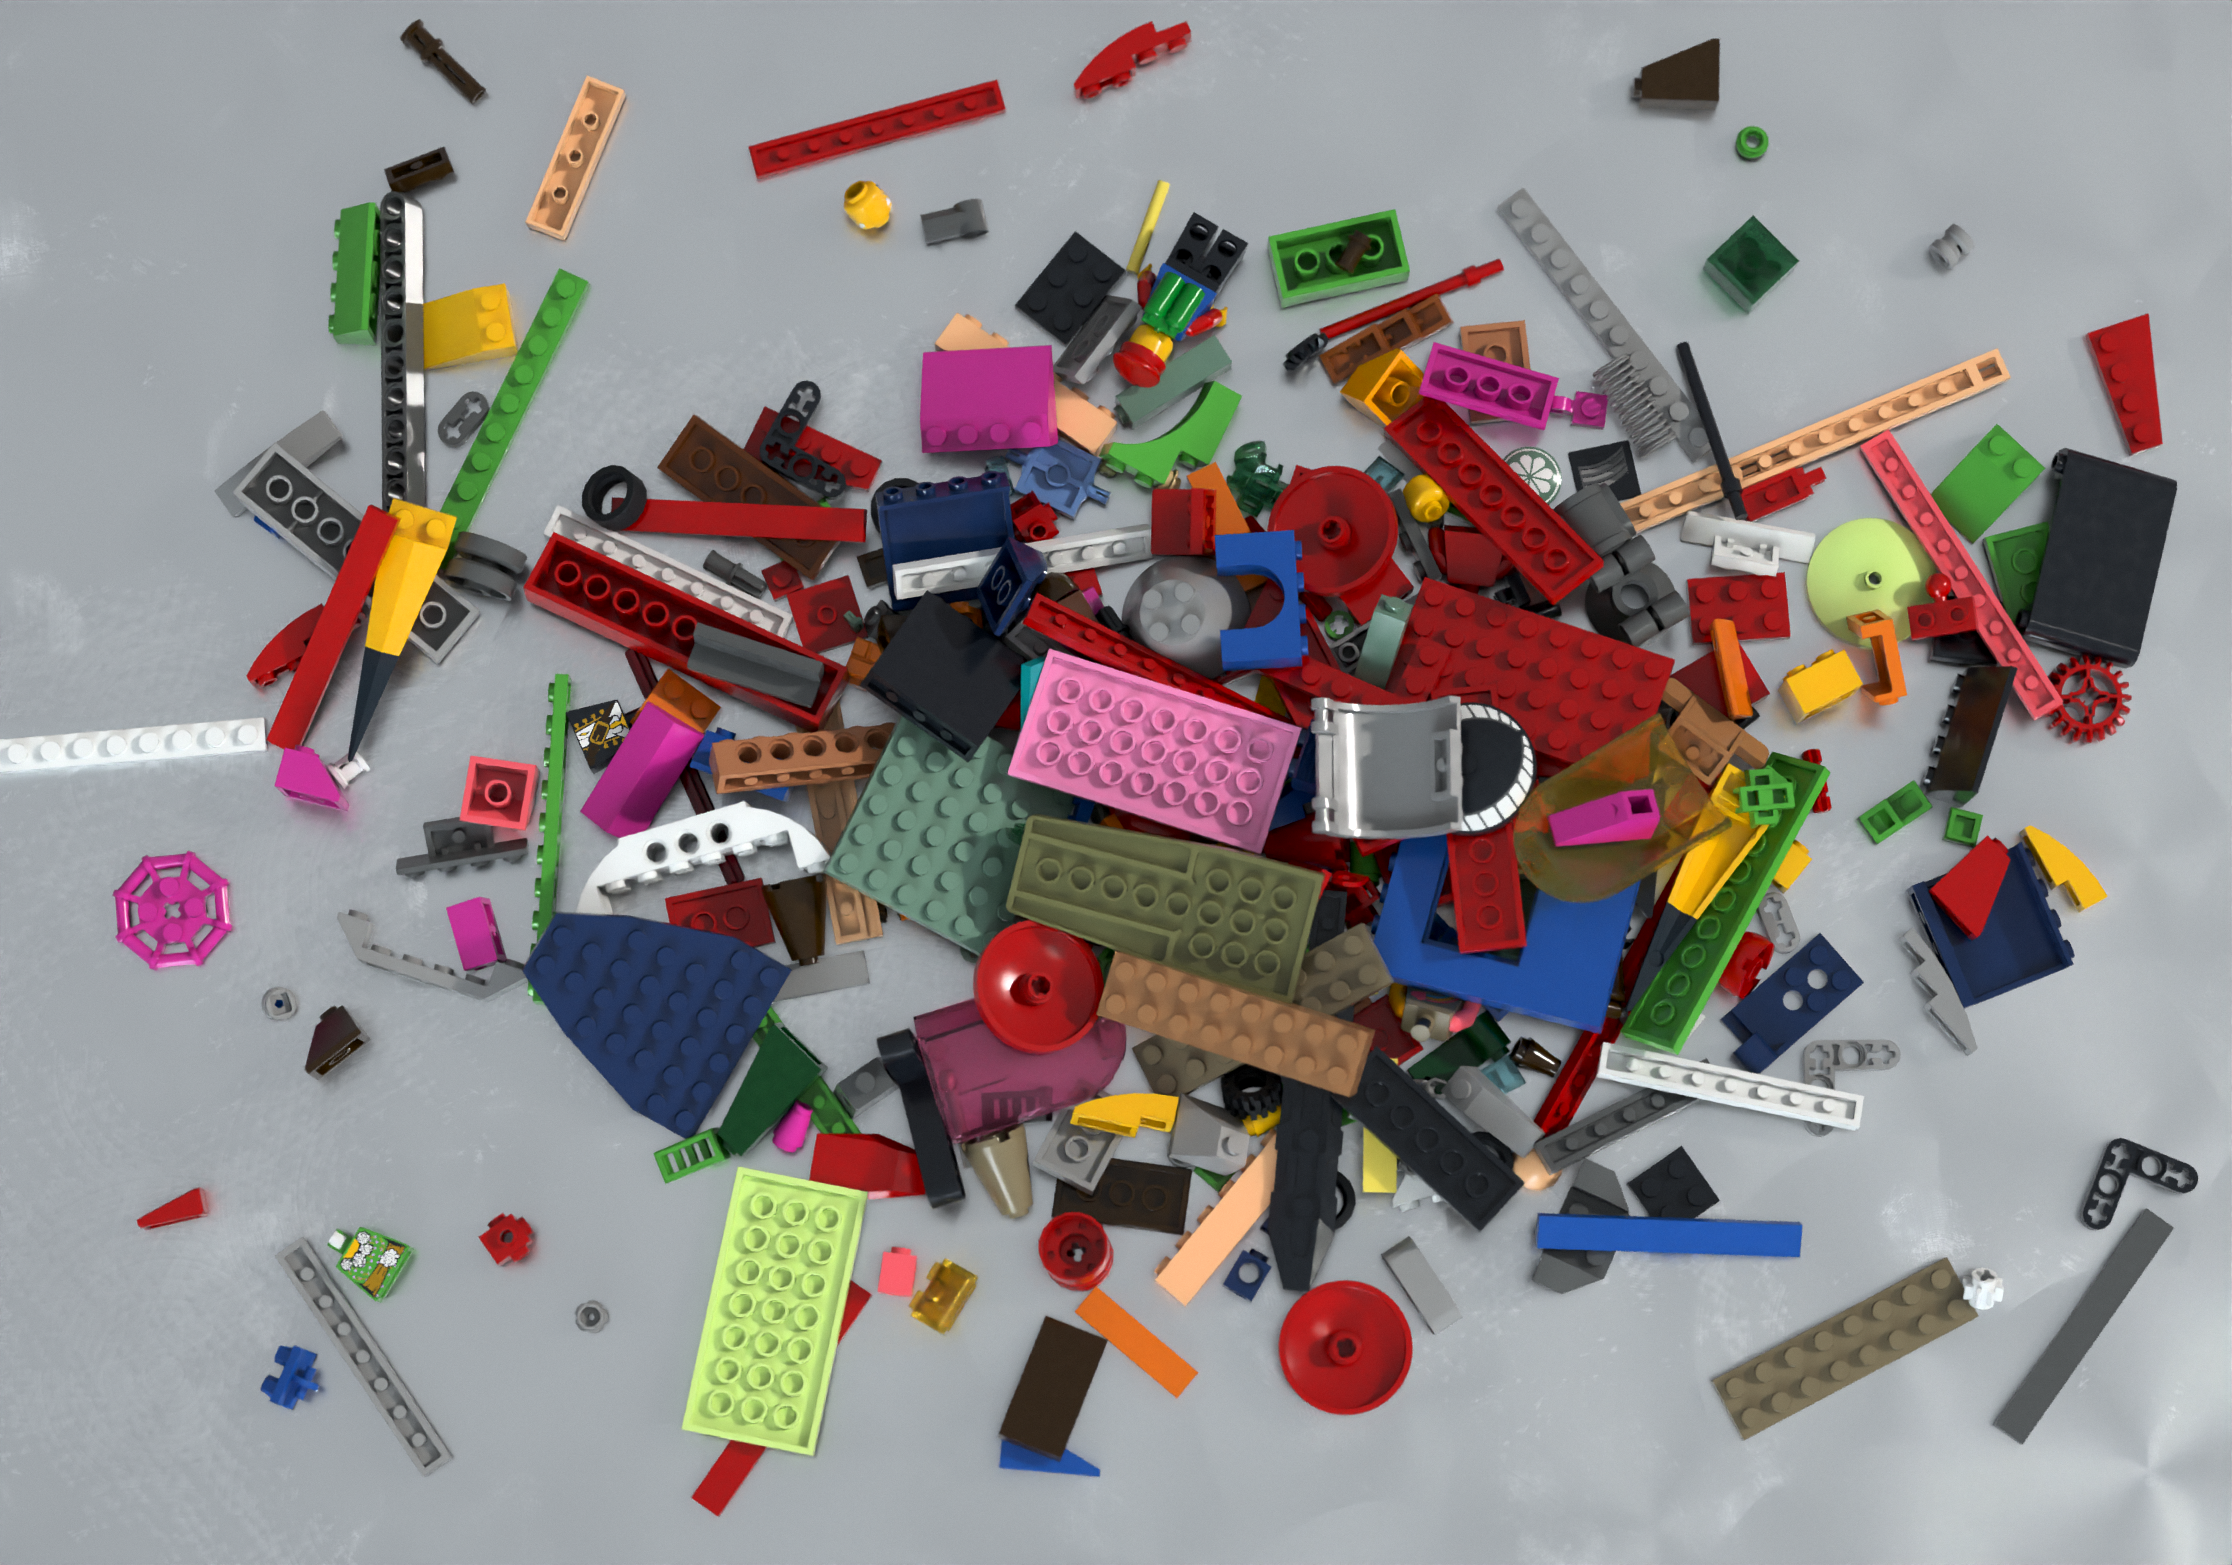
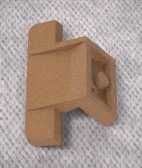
M1669 678L1662 700L1678 711L1679 715L1657 743L1656 747L1709 786L1733 754H1736L1755 769H1761L1765 765L1769 756V750L1764 744L1679 681Z

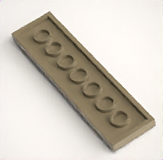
M1364 923L1358 924L1305 953L1292 1003L1334 1016L1395 983ZM1157 1034L1132 1048L1154 1094L1180 1097L1181 1093L1188 1095L1245 1064Z
M1945 1257L1717 1377L1711 1382L1742 1440H1746L1979 1317L1975 1308L1969 1304V1299H1963L1964 1288L1948 1258Z

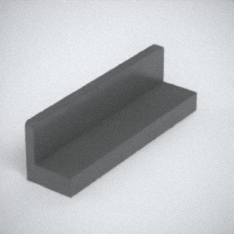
M697 623L693 633L695 644L687 663L689 670L807 708L813 706L825 674L823 662Z

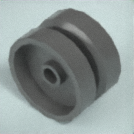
M464 531L459 532L454 549L463 558L450 559L445 569L444 577L473 592L500 600H512L517 583L507 574L522 573L527 560L526 554L507 544L482 535Z

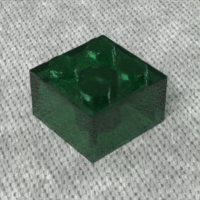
M1753 215L1707 258L1703 269L1749 314L1795 270L1799 260Z

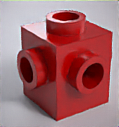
M1034 491L1010 504L1012 520L1014 522L1013 531L1019 542L1025 540L1027 543L1049 540L1059 533L1053 523L1058 517L1049 503L1042 506Z
M504 1213L487 1224L490 1229L478 1237L500 1266L511 1259L514 1263L521 1260L531 1252L528 1247L534 1243L529 1236L534 1231L524 1217L521 1216L517 1219L513 1214L506 1217ZM509 1233H512V1234H513V1239H512V1241L509 1242V1243H506V1242H505V1237H506V1235L509 1234Z

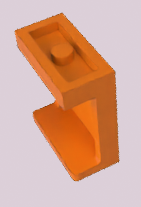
M1878 609L1846 616L1850 631L1862 639L1870 638L1878 681L1862 685L1861 693L1873 702H1879L1881 706L1897 703L1899 701L1898 697L1907 696L1893 619Z

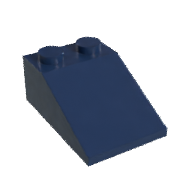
M1010 537L1006 539L975 590L991 629L997 636H1000L1014 622L1020 611H1024L1027 608L1032 591L1037 584L1042 583L1047 574L1048 567L1041 551Z

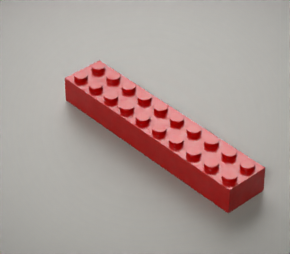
M555 532L550 537L523 587L527 601L809 732H816L825 728L849 682L848 667ZM697 623L823 662L825 674L813 706L807 708L689 670L687 663L695 644L693 633Z

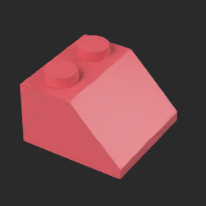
M470 755L460 821L526 831L535 804L540 771L537 766Z

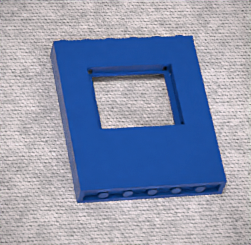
M1545 812L1548 833L1543 834L1542 831L1521 834L1520 838H1516L1517 858L1543 864L1525 930L1527 947H1521L1517 961L1483 952L1460 954L1459 946L1429 939L1449 866L1447 836L1442 834L1401 840L1398 853L1392 852L1388 865V871L1392 872L1389 884L1384 883L1381 890L1379 902L1384 903L1381 916L1375 915L1371 928V934L1375 935L1374 943L1396 984L1601 1034L1649 852L1650 839L1555 847L1548 821V816L1553 813Z

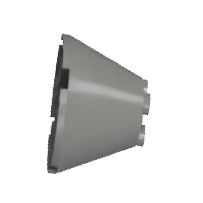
M1176 555L1154 563L1135 580L1124 601L1122 623L1130 627L1129 633L1135 642L1213 680L1226 672L1223 671L1220 630L1244 629L1251 615V608L1247 594L1235 575L1217 576L1216 561L1199 555Z

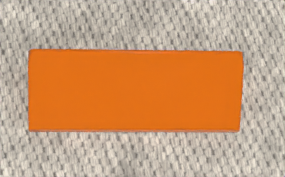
M1714 619L1709 626L1728 718L1733 721L1752 717L1753 709L1734 622L1725 619Z

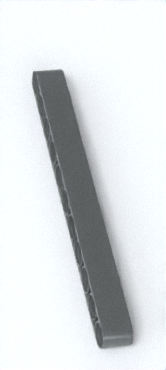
M393 191L383 197L380 205L382 510L388 513L393 498L425 507L422 206L419 201Z

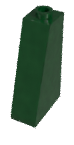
M782 1022L775 1023L769 1028L717 1133L723 1139L721 1141L723 1147L733 1155L737 1153L740 1156L748 1154L787 1113L795 1101H798L828 1069Z

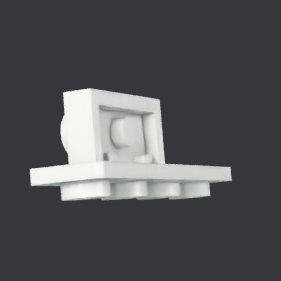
M1687 511L1681 540L1713 546L1711 565L1727 570L1736 569L1752 572L1756 575L1776 577L1779 558L1803 563L1810 562L1815 543V534Z

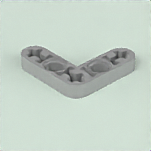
M1890 1040L1813 1041L1803 1050V1084L1810 1085L1813 1080L1820 1079L1826 1082L1828 1089L1835 1090V1071L1890 1070L1899 1062L1900 1050ZM1853 1046L1859 1050L1861 1056L1857 1064L1851 1065L1844 1061L1842 1053L1846 1047ZM1865 1046H1870L1869 1053L1880 1052L1882 1046H1885L1887 1052L1893 1053V1058L1887 1060V1064H1883L1881 1058L1869 1059L1871 1065H1866L1867 1050ZM1816 1047H1820L1821 1052L1827 1054V1058L1821 1060V1070L1828 1069V1075L1823 1073L1809 1074V1069L1816 1070V1059L1810 1058V1053L1814 1052ZM1804 1120L1805 1129L1815 1137L1826 1136L1834 1129V1126L1825 1125L1822 1131H1819L1817 1125Z

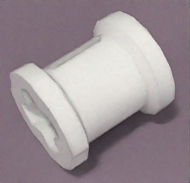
M358 751L350 762L348 761V754H346L334 764L330 762L326 765L344 789L348 787V782L363 770L366 772L370 770V767Z

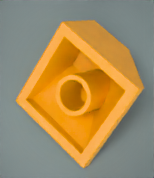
M1396 348L1358 366L1340 393L1356 410L1384 428L1425 397L1418 394L1424 373L1401 349Z

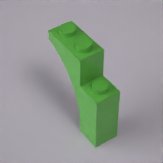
M1216 381L1204 383L1194 405L1182 420L1168 432L1145 443L1123 444L1112 442L1104 444L1099 457L1107 460L1106 466L1120 473H1123L1125 470L1134 475V481L1144 487L1151 488L1152 486L1164 485L1178 456L1180 457L1178 460L1180 463L1192 469L1210 464L1242 395Z

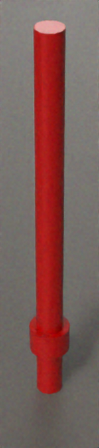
M1498 258L1478 267L1475 265L1462 269V273L1323 327L1319 329L1320 334L1325 333L1331 339L1415 306L1436 293L1442 295L1465 285L1472 287L1481 283V279L1503 271L1502 262Z

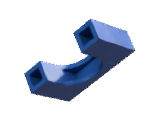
M1294 530L1215 535L1217 576L1261 575L1275 582L1284 595L1283 607L1278 616L1270 623L1258 628L1220 630L1223 671L1302 666V656L1308 655L1307 635L1301 636L1300 624H1306L1305 604H1299L1298 592H1304L1303 572H1297L1296 561L1302 560L1301 541H1295Z

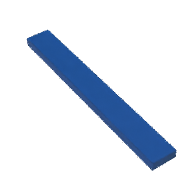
M1537 1213L1535 1246L1540 1249L1800 1257L1803 1225L1801 1222Z

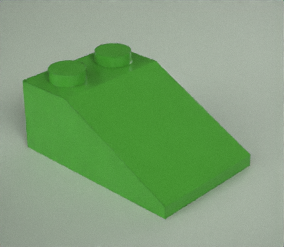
M1996 424L1936 487L1931 496L1949 524L1973 545L2030 486L2045 467L2002 427Z

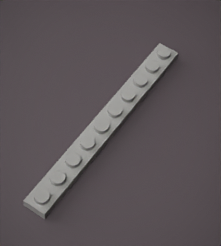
M1524 187L1498 205V212L1613 360L1625 353L1630 356V359L1619 367L1633 362V365L1623 372L1626 373L1637 368V371L1627 378L1630 379L1638 374L1641 375L1632 384L1635 385L1642 380L1645 381L1644 384L1636 389L1639 391L1648 387V390L1642 393L1641 396L1652 393V396L1645 401L1648 403L1653 399L1656 400L1650 407L1660 406L1655 411V414L1664 412L1659 419L1667 418V421L1663 424L1665 426L1671 425L1668 429L1669 432L1675 431L1677 435L1676 441L1690 459L1695 463L1711 451L1699 412Z

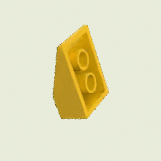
M505 283L473 288L423 304L424 371L517 355L518 345L509 291Z

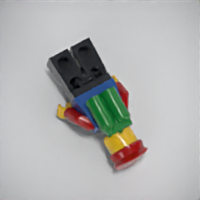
M1193 212L1170 256L1161 265L1158 275L1156 276L1152 272V264H1149L1137 275L1138 304L1144 311L1141 320L1145 324L1139 325L1129 341L1123 342L1119 352L1113 355L1115 368L1125 380L1139 387L1150 388L1156 386L1160 382V376L1165 372V362L1173 350V339L1181 342L1186 336L1194 337L1213 327H1222L1226 324L1228 307L1218 310L1214 308L1213 303L1216 295L1220 292L1236 265L1243 258L1249 243L1223 229L1205 257L1204 254L1214 241L1219 226ZM1226 242H1229V243L1233 244V245L1235 246V248H1234L1233 246L1227 244Z

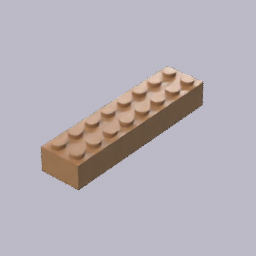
M1115 951L1096 1014L1347 1097H1351L1357 1092L1375 1033L1374 1029L1294 1003L1289 1004L1120 951Z

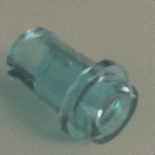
M1002 455L986 460L985 472L1006 473L1010 486L1009 497L1013 496L1016 491L1008 471L1009 461L1005 460Z

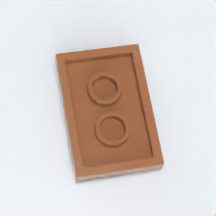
M1525 320L1460 327L1462 350L1531 370ZM1469 409L1470 424L1509 421Z

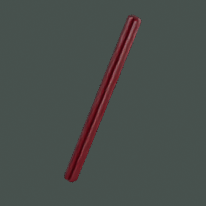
M628 649L625 652V656L643 697L646 699L658 680L648 657ZM691 757L679 777L696 815L713 811L715 808L698 770L689 767L692 761ZM724 829L719 833V843H723L728 839ZM736 855L725 856L726 862L718 865L727 885L743 882L745 875Z

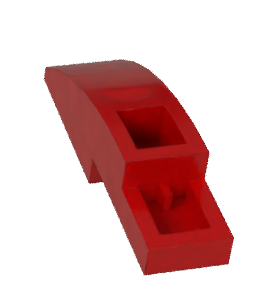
M1150 21L1116 39L1094 57L1081 72L1074 83L1075 98L1084 96L1085 99H1089L1102 93L1103 88L1114 85L1116 88L1124 86L1132 81V77L1136 76L1135 63L1147 64L1154 61L1160 53L1168 50L1170 53H1175L1185 49L1188 46L1187 43L1191 42L1192 34L1187 21L1156 32L1153 22Z
M322 603L289 623L265 646L246 675L254 687L260 685V687L271 685L278 680V675L288 670L290 673L296 672L323 611L324 605ZM363 608L353 630L362 625L361 621L367 618Z

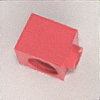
M891 1247V1253L883 1252L878 1293L912 1298L918 1258L911 1255V1249Z

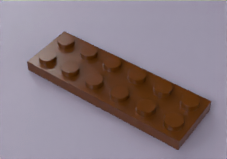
M693 414L657 467L703 502L823 507L695 414ZM753 537L810 580H815L841 542Z

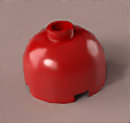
M1745 931L1718 981L1719 985L1733 996L1741 999L1748 996L1761 980L1756 979L1761 968L1766 970L1770 964L1774 953V943L1760 934Z

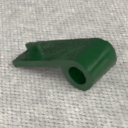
M1488 1010L1476 1017L1471 1027L1459 1031L1410 1067L1407 1072L1413 1079L1429 1081L1432 1078H1438L1448 1082L1460 1066L1478 1068L1490 1058L1494 1063L1510 1052L1507 1045L1511 1041ZM1439 1083L1436 1085L1435 1093L1443 1094L1441 1090L1446 1084Z

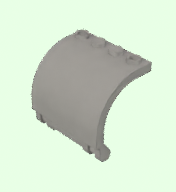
M1446 696L1431 701L1401 705H1361L1336 702L1330 698L1311 699V710L1314 711L1315 719L1314 722H1311V733L1316 734V798H1312V809L1315 810L1312 833L1358 839H1405L1436 836L1462 830L1463 778L1461 775V754L1463 747L1461 743L1462 711L1460 697Z

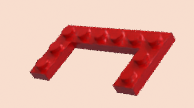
M1268 578L1244 629L1262 627L1273 621L1280 613L1284 604V595L1279 586ZM1421 636L1394 693L1307 656H1302V666L1252 669L1251 671L1313 698H1330L1336 702L1361 705L1413 704L1429 701L1431 697L1430 691H1434L1452 653V649Z

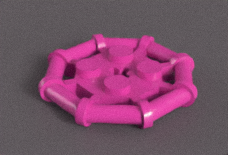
M187 851L186 854L156 857L146 855L142 857V862L118 890L114 889L112 895L115 897L118 934L115 937L118 943L122 942L149 964L150 969L155 971L163 967L196 964L198 967L204 964V958L227 931L231 932L233 926L230 924L227 887L230 884L226 878L222 879L195 856V852ZM182 867L180 877L160 878L157 869ZM191 870L210 886L201 891L188 881ZM150 874L153 883L141 897L132 895V892ZM212 895L215 896L216 920L208 918L206 912V899ZM129 902L138 904L140 924L132 928L130 927ZM178 902L180 904L178 911L181 913L178 918L171 916L167 919L165 917L167 913L165 907L168 904L174 905ZM205 925L214 927L196 948L193 939ZM145 931L158 942L155 951L139 940L136 935ZM177 943L186 944L189 952L164 954L167 945Z

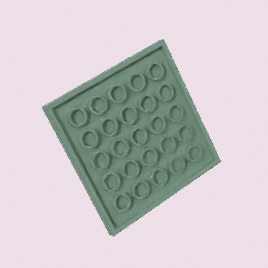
M900 715L823 872L979 956L986 944L996 934L1014 924L1013 918L1015 914L1007 910L1006 903L1027 819L1032 814L1067 819L1068 814H1071L1075 806L1072 803L1074 796L1009 776L1007 773L1015 751L988 736L970 761L966 762Z

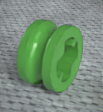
M1337 610L1327 616L1324 630L1330 640L1336 642L1353 632L1354 621L1349 613ZM1337 618H1341L1342 623L1345 621L1348 623V626L1344 628L1343 634H1336L1337 630L1332 631L1330 626L1334 625Z

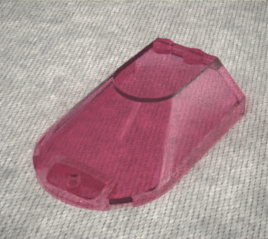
M974 998L913 1017L917 1041L935 1100L953 1144L976 1138L1094 1097L1114 1079L1113 1076L1117 1072L1126 1052L1127 1034L1125 1024L1102 1016H1098L1093 1027L1082 1039L1065 1049L1046 1054L1023 1052L997 1038L982 1020Z

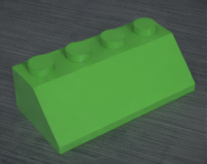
M368 202L341 209L340 220H335L334 236L335 239H339L338 251H333L332 267L334 271H337L336 283H331L330 299L331 302H335V312L329 315L328 330L329 334H333L337 344L377 345L381 280L380 210L376 203Z

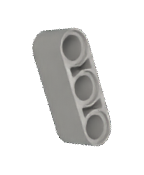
M1410 1236L1381 1254L1388 1268L1434 1335H1437L1463 1317Z

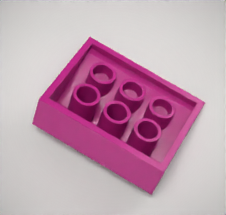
M1052 345L923 352L920 407L922 453L1050 447L1057 444L1058 431Z

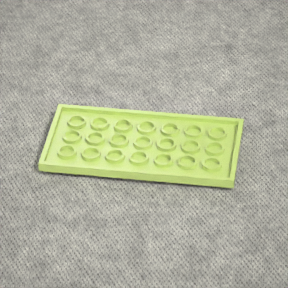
M743 1167L737 1168L682 1430L814 1456L865 1215L868 1192Z

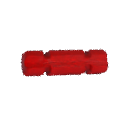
M1819 749L1806 750L1802 753V759L1820 765L1822 762L1821 752ZM1827 781L1812 806L1814 813H1825L1832 808L1830 797L1826 795L1829 792Z

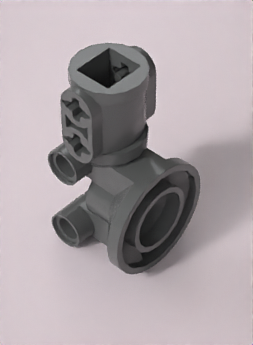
M1605 482L1600 485L1594 483L1585 487L1553 509L1604 561V567L1588 578L1589 585L1585 594L1586 616L1596 634L1642 648L1656 642L1670 627L1690 616L1685 601L1674 589L1668 575L1660 567L1652 563L1655 560V555L1646 539L1642 535L1632 538L1636 536L1635 528L1614 493ZM1628 584H1637L1643 587L1649 597L1648 603L1638 609L1626 606L1621 598L1622 587Z

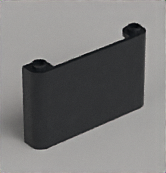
M2063 448L2054 455L2051 464V470L2054 471L2055 479L2060 480L2033 600L2024 609L2021 608L2018 611L2015 627L2018 628L2024 640L2079 656L2088 655L2089 659L2092 660L2095 657H2100L2103 663L2112 662L2113 666L2127 669L2135 664L2141 650L2176 496L2177 481L2083 452Z

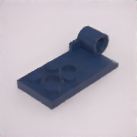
M1819 933L1720 1019L1742 1044L1732 1054L1748 1072L1760 1074L1864 982L1825 937ZM1811 971H1820L1824 974L1826 982L1823 988L1815 989L1810 986L1808 975ZM1794 992L1799 995L1801 999L1799 1009L1789 1010L1785 1007L1783 997L1786 993Z

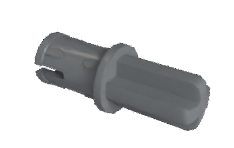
M712 550L704 561L703 569H707L727 581L726 584L734 585L755 598H759L763 594L767 585L765 581L743 569V565L740 562L735 564L716 553L715 550Z

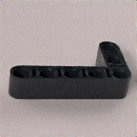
M910 1028L877 1038V1045L883 1063L900 1088L925 1191L931 1207L937 1209L966 1199L935 1073L928 1054Z

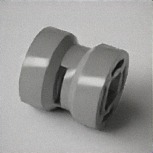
M1952 224L1945 231V236L1942 239H1936L1929 246V251L1943 267L1951 270L1958 264L1959 257L1962 254H1968L1975 245L1971 237L1961 227Z

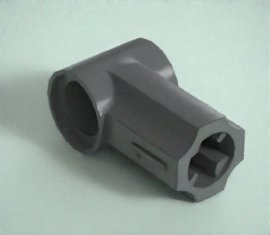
M969 199L955 204L954 208L922 214L921 220L926 243L955 237L971 239L987 234L989 230L982 200Z

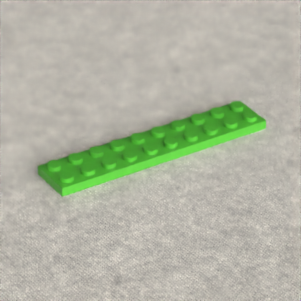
M1772 751L1765 765H1769L1789 783H1793L1795 808L1778 810L1779 823L1775 827L1769 826L1672 953L1633 1007L1620 1032L1626 1038L1679 1055L1827 781L1830 772L1825 766ZM1783 791V792H1784V796H1785L1784 801H1785V803H1787V802H1786V793H1785V791Z

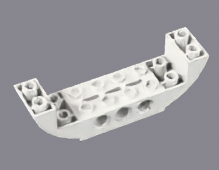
M743 801L617 839L619 845L604 857L591 873L581 893L576 913L613 915L608 892H612V895L631 890L630 884L637 882L644 885L654 884L662 881V875L667 873H675V876L688 874L694 871V865L701 863L706 864L707 867L726 862L725 856L731 854H738V857L748 856L757 853V847L761 845H770V848L782 846L789 843L788 837L791 840L798 868L812 874V876L825 874L823 870L832 853L813 833L786 816L765 809L754 808ZM728 828V839L723 843H719V833L723 829ZM692 838H697V847L694 851L688 852L687 843ZM665 847V857L661 861L656 862V852L658 849Z

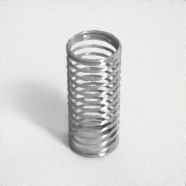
M1625 353L1595 371L1592 376H1594L1597 382L1604 380L1600 383L1599 388L1608 386L1604 389L1603 394L1612 392L1606 400L1615 399L1610 404L1611 407L1619 405L1614 410V413L1625 410L1618 416V419L1626 418L1622 422L1623 426L1632 423L1625 431L1630 432L1636 429L1629 435V438L1639 436L1633 441V444L1643 442L1637 447V450L1640 451L1641 457H1645L1675 439L1677 435L1675 431H1671L1652 441L1671 427V425H1667L1646 436L1667 421V418H1664L1645 428L1663 415L1664 412H1660L1639 423L1658 410L1660 406H1656L1635 417L1656 402L1653 399L1632 410L1651 397L1652 393H1649L1628 404L1647 391L1648 387L1622 399L1644 384L1645 381L1642 380L1618 393L1641 376L1638 374L1615 386L1637 371V368H1634L1611 380L1633 365V362H1629L1609 373L1630 359V356Z

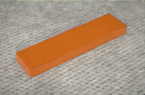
M1216 462L1186 476L1191 488L1216 490L1215 535L1251 533ZM1255 574L1235 575L1245 592L1265 584L1268 580L1267 577Z
M1097 1286L1076 1309L1075 1313L1175 1398L1179 1397L1198 1374L1193 1367Z

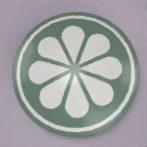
M1522 447L1510 452L1503 459L1548 505L1557 497L1561 488L1562 475L1558 463L1548 452L1536 447Z

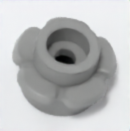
M590 1300L587 1304H580L575 1312L577 1316L576 1325L581 1331L587 1330L592 1334L598 1333L603 1329V1324L608 1321L607 1310L603 1309L602 1304L595 1300ZM589 1314H594L595 1318L589 1320L588 1316Z

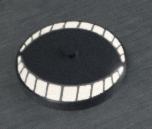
M1460 703L1462 711L1461 743L1463 747L1461 754L1463 821L1462 830L1451 832V834L1479 836L1492 833L1508 825L1526 807L1536 785L1537 758L1533 744L1526 731L1508 713L1483 703Z

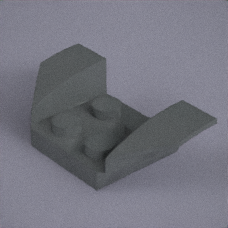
M1584 1158L1559 1214L1630 1216L1615 1171ZM1543 1249L1540 1263L1532 1281L1560 1294H1564L1604 1279L1616 1251Z

